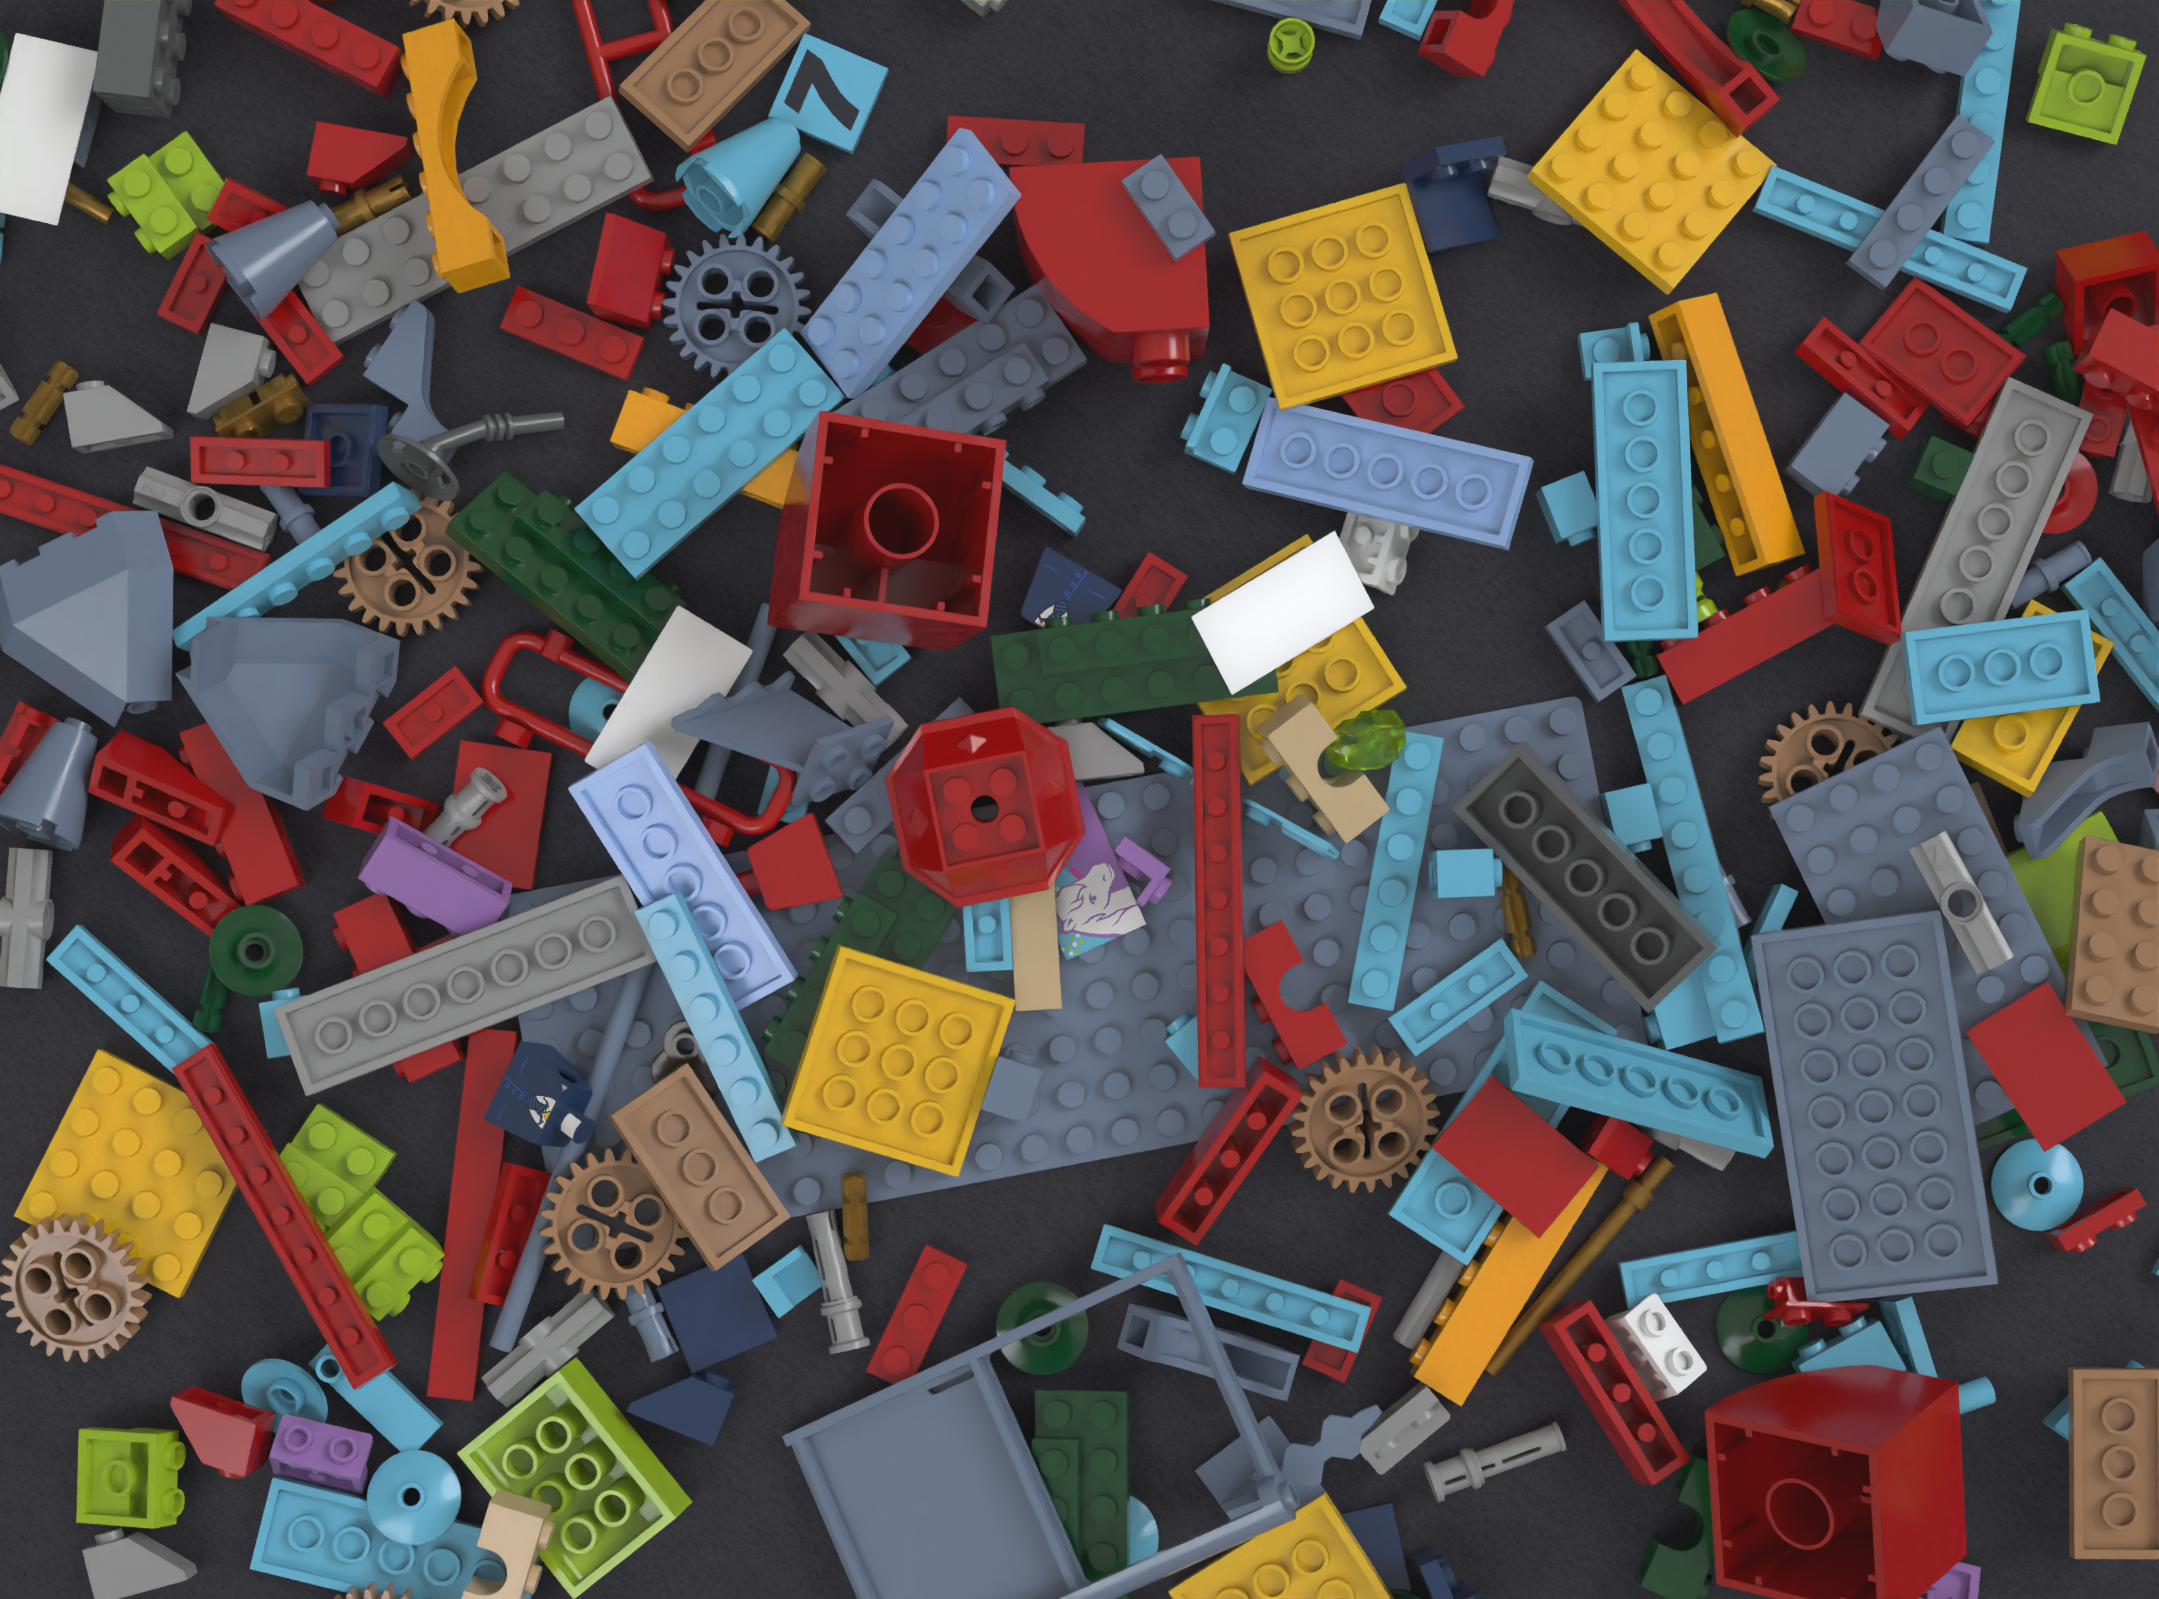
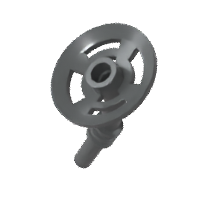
M509 412L502 414V417L499 413L493 414L492 418L489 414L482 416L481 420L429 437L427 440H421L420 442L397 434H386L378 441L377 451L384 464L405 484L430 498L450 501L458 494L459 483L449 466L442 460L444 457L443 452L483 438L486 442H492L493 439L496 441H502L503 438L512 440L514 435L563 430L564 417L562 412L513 417ZM399 441L404 443L405 446L403 449H394L393 442ZM443 473L449 477V484L443 483L441 478Z

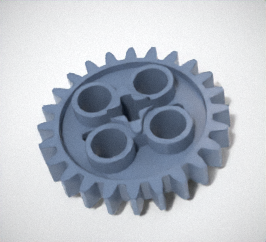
M744 233L738 236L736 245L731 246L724 234L720 235V248L713 249L704 240L702 245L705 254L699 257L690 250L686 252L692 265L689 268L675 265L674 269L682 279L680 282L668 281L666 283L667 288L676 294V297L665 299L662 302L664 308L675 311V314L664 319V324L666 327L679 328L678 331L671 335L670 341L673 345L686 342V345L680 352L682 359L687 360L697 355L694 364L695 370L701 372L708 365H711V377L716 381L721 376L723 370L728 371L729 376L782 329L786 328L793 337L795 335L802 336L800 332L804 325L799 323V320L810 318L813 314L811 309L800 306V303L811 298L809 290L796 289L806 280L803 272L790 275L789 272L795 265L794 259L789 257L779 262L781 249L777 244L767 253L764 252V240L760 236L755 240L752 247L747 246ZM720 274L728 278V285L724 292L712 295L705 291V283L709 277ZM761 277L770 278L774 281V288L768 296L759 298L750 293V287L754 280ZM742 299L746 308L764 309L777 307L778 313L770 315L759 311L742 310L739 318H733L728 309L698 310L697 305L699 303H709L715 306L734 307L736 300ZM710 320H720L725 323V331L717 340H707L702 337V328ZM760 322L768 324L771 327V333L766 341L753 343L747 339L748 330L753 324Z

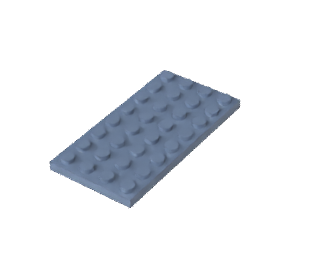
M1938 726L1769 806V809L1826 924L1940 909L1908 849L1946 830L2014 954V957L2005 963L1976 975L1943 915L1974 1124L1976 1126L2015 1107L1965 1030L2046 980L2065 1007L2067 981L1941 726ZM1956 890L1948 898V908L1955 915H1966L1974 907V897L1968 890ZM2071 1017L2103 1067L2109 1066L2087 1021Z
M1941 909L1752 934L1751 941L1807 1302H1835L1998 1284L1996 1260Z

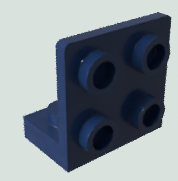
M1502 136L1435 147L1400 166L1426 249L1429 253L1489 242L1498 238L1499 234L1480 174L1492 169L1491 161L1507 154Z

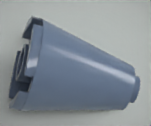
M309 200L213 238L205 244V247L217 268L222 264L224 265L222 269L228 278L226 281L252 314L255 317L258 316L262 321L274 311L338 239L334 229L339 227L340 224L325 203L317 207L313 201Z
M66 717L64 723L54 722L0 795V826L11 832L14 831L16 826V828L28 834L27 839L66 851H72L73 848L78 849L82 840L89 792L87 791L98 741L94 735L90 734L92 730L90 725Z

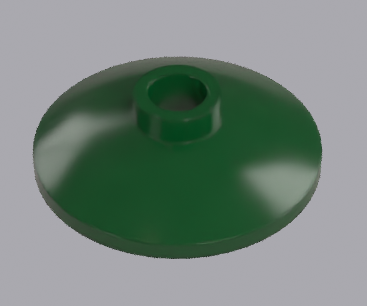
M1744 9L1734 13L1727 22L1726 33L1732 49L1742 61L1749 62L1761 76L1775 82L1790 83L1799 79L1804 73L1807 59L1802 45L1796 36L1774 17L1761 11Z
M262 905L240 907L224 916L213 930L208 948L211 967L220 982L233 992L248 997L268 996L273 994L272 992L282 990L296 976L303 957L302 940L293 922L280 911ZM249 946L258 947L262 953L261 960L256 962L250 961L245 955L246 948Z
M1038 1281L1025 1284L1014 1290L1001 1305L996 1320V1337L1067 1305L1078 1298L1067 1288L1053 1282ZM1083 1310L1051 1325L1050 1332L1045 1335L1034 1333L1001 1348V1351L1010 1363L1024 1372L1035 1375H1049L1060 1372L1077 1360L1086 1345L1089 1329L1086 1311Z
M1768 1284L1732 1290L1721 1303L1715 1322L1717 1341L1725 1356L1741 1369L1758 1374L1777 1372L1792 1364L1791 1362L1799 1356L1797 1350L1806 1344L1808 1337V1324L1785 1326L1783 1320H1769L1773 1326L1772 1333L1767 1337L1759 1336L1757 1327L1764 1320L1763 1315L1775 1308L1774 1300H1771L1767 1294Z

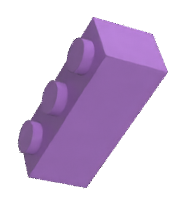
M392 816L364 857L358 879L362 880L374 893L393 897L405 904L407 909L421 918L429 917L444 925L456 938L495 924L509 904L513 885L510 881Z

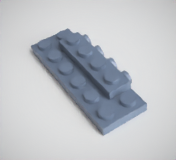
M1035 284L1002 305L988 324L978 320L832 413L975 435L982 431L984 435H988L1007 422L1005 415L1019 406L1023 411H1026L1041 402L1046 397L1044 393L1046 389L1086 365L1087 359L1040 291L1038 285Z

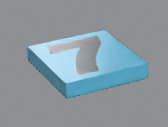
M804 33L768 117L787 120L798 132L853 155L889 70L884 66Z

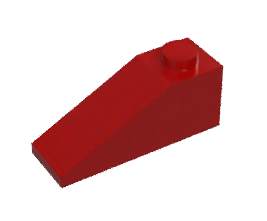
M121 730L96 754L87 792L213 847L218 843L227 805L164 748Z
M136 813L112 838L110 861L210 938L216 925L224 916L235 909L246 906L242 900H237L228 885L173 829Z

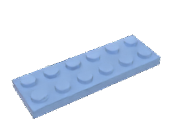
M959 128L800 332L847 398L855 399L866 392L1022 196L975 134L969 129Z
M1267 397L1242 484L1248 489L1509 550L1534 461L1528 456L1306 405L1279 412L1276 399Z
M650 739L570 785L568 790L643 906L680 890L738 1011L796 979L797 971Z

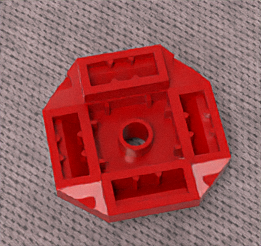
M1014 706L922 723L885 777L903 869L957 908L1049 890L1086 833L1068 741ZM988 795L994 798L999 806L998 813L993 818L987 820L976 817L971 805L977 797Z

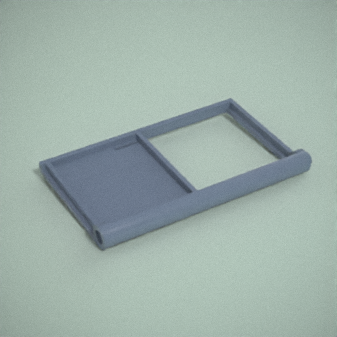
M1181 1252L782 1436L786 1447L792 1446L857 1599H1116L1293 1521L1296 1518L1295 1508L1300 1507V1500L1295 1487L1290 1480L1284 1481ZM1161 1274H1166L1174 1286L1261 1481L1257 1483V1491L1262 1506L1102 1578L1089 1581L1083 1573L990 1362V1355L1003 1347Z

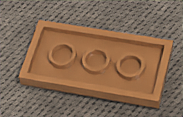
M705 0L620 84L619 93L688 153L803 37L804 33L810 30L811 23L786 0Z
M2085 836L2079 842L2065 1006L2066 1016L2152 1034L2159 1033V851Z
M688 1063L681 1065L608 1116L711 1271L720 1269L790 1218V1215Z
M2068 1367L2070 1557L2074 1559H2159V1368Z

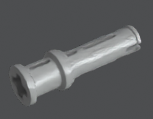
M481 767L476 768L470 775L471 781L458 794L449 795L445 800L444 811L422 833L449 847L465 830L476 829L482 821L481 816L495 802L500 803L507 796L504 785L488 770Z
M835 1210L806 1216L823 1288L825 1302L821 1303L822 1308H820L822 1316L827 1317L832 1345L828 1347L830 1354L871 1345L869 1338L864 1337L858 1311L862 1303L857 1295L853 1296L837 1227Z
M1555 1421L1548 1426L1510 1438L1476 1452L1472 1448H1463L1458 1456L1436 1464L1428 1461L1423 1463L1432 1493L1437 1503L1445 1501V1495L1470 1486L1474 1489L1481 1488L1482 1484H1485V1478L1525 1465L1559 1451L1563 1452L1567 1448L1562 1432Z

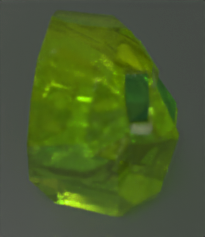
M1394 710L1361 711L1355 718L1343 720L1333 730L1338 738L1325 748L1324 753L1332 764L1342 768L1354 770L1383 768L1397 760L1406 742L1404 723Z

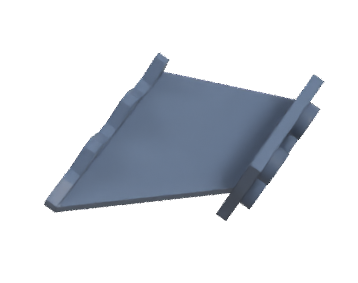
M787 671L774 683L765 687L758 681H754L746 685L735 696L726 698L720 692L712 694L698 707L673 717L670 724L675 731L800 772L801 775L790 800L793 806L796 807L811 801L821 802L830 795L847 789L857 790L872 778V771L880 753L886 747V740L894 725V721L890 716H886L862 725L850 727L790 690L795 676L791 671Z
M1374 1404L1356 1412L1351 1417L1330 1414L1322 1421L1321 1434L1304 1444L1290 1443L1269 1414L1258 1422L1283 1480H1290L1295 1487L1300 1500V1506L1325 1491L1320 1483L1326 1460L1332 1456L1353 1459L1360 1453L1362 1433L1373 1425L1382 1414V1411L1377 1404ZM1241 1435L1195 1469V1472L1231 1520L1262 1506L1257 1491V1483L1261 1480Z

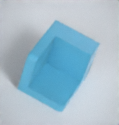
M801 1244L752 1279L778 1318L822 1286L818 1268Z

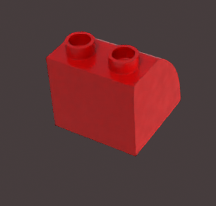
M1200 157L1165 159L1203 213ZM1152 159L1009 167L1010 181L1022 195L1012 207L1015 235L1021 259L1032 285H1038L1040 291L1048 300L1070 335L1091 352L1112 364L1132 363V378L1134 382L1169 383L1187 379V364L1191 362L1190 359L1204 358L1210 328L1205 243L1175 262L1121 185L1123 179Z
M819 411L811 422L800 447L781 514L776 540L767 626L945 652L987 628L1006 440Z
M1876 1365L1826 1368L1788 1375L1751 1386L1721 1400L1705 1411L1716 1585L1773 1599H1918L1967 1555L1959 1386L1957 1381Z

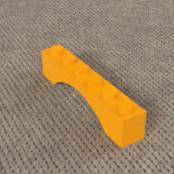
M454 18L402 34L405 53L401 54L400 60L403 71L410 81L412 91L407 93V103L413 118L416 120L418 129L417 132L413 133V142L419 157L423 161L424 171L419 173V180L425 196L429 199L430 211L426 212L425 217L427 227L431 236L435 239L437 249L436 252L432 253L434 269L441 280L446 279L458 294L510 278L504 237L486 216L470 205L462 190L456 169L455 142L458 122L466 99L477 81L471 40Z

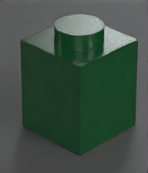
M1930 436L1919 444L1902 485L1945 503L1957 496L1974 454L1935 436Z

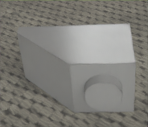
M211 323L187 412L198 419L207 421L219 414V408L227 406L246 394L250 396L255 393V389L263 385L265 377L270 378L274 372L277 359L276 351H272L274 344L264 336Z
M104 381L79 383L76 385L77 391L63 393L72 448L83 454L174 438L172 428L109 385L105 386Z
M1082 718L1054 721L1055 727H1048L1049 730L1068 741L1075 781L1081 780L1085 782L1144 774L1143 762L1092 722L1082 723Z
M122 1527L94 1535L96 1543L82 1550L94 1599H120L186 1581L197 1574L195 1563L140 1531L124 1535Z

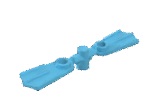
M1099 718L1097 725L1106 730L1109 736L1149 758L1155 756L1161 759L1159 767L1167 773L1181 780L1184 779L1186 773L1193 776V768L1182 760L1113 720ZM1247 798L1242 800V804L1247 807L1243 814L1250 820L1266 828L1272 822L1281 827L1282 833L1321 856H1329L1332 859L1338 858L1340 852L1332 844Z

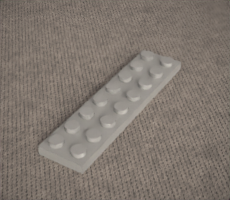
M611 96L458 175L462 190L470 205L486 216L504 237L507 257L654 181L615 99ZM424 193L339 237L299 281L298 285L315 320L336 346L393 317L401 306L408 307L413 298L418 302H422L451 287L446 279L441 280L438 277L433 266L432 253L436 252L437 249L435 239L431 236L426 223L425 215L426 212L430 211L429 199Z
M2011 377L2006 379L1973 450V459L1957 496L1952 498L1900 617L1902 633L2005 619L2094 414ZM1901 640L1888 645L1858 715L1910 739L1941 726L1950 744L1960 720L1912 726Z
M622 874L273 1008L305 1095L316 1094L658 962L634 913L639 909L633 890L624 875Z

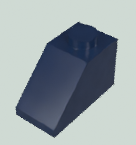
M705 1369L703 1375L695 1372L636 1397L630 1403L627 1412L714 1446L720 1437L738 1389L729 1385L731 1382L730 1377L710 1369Z

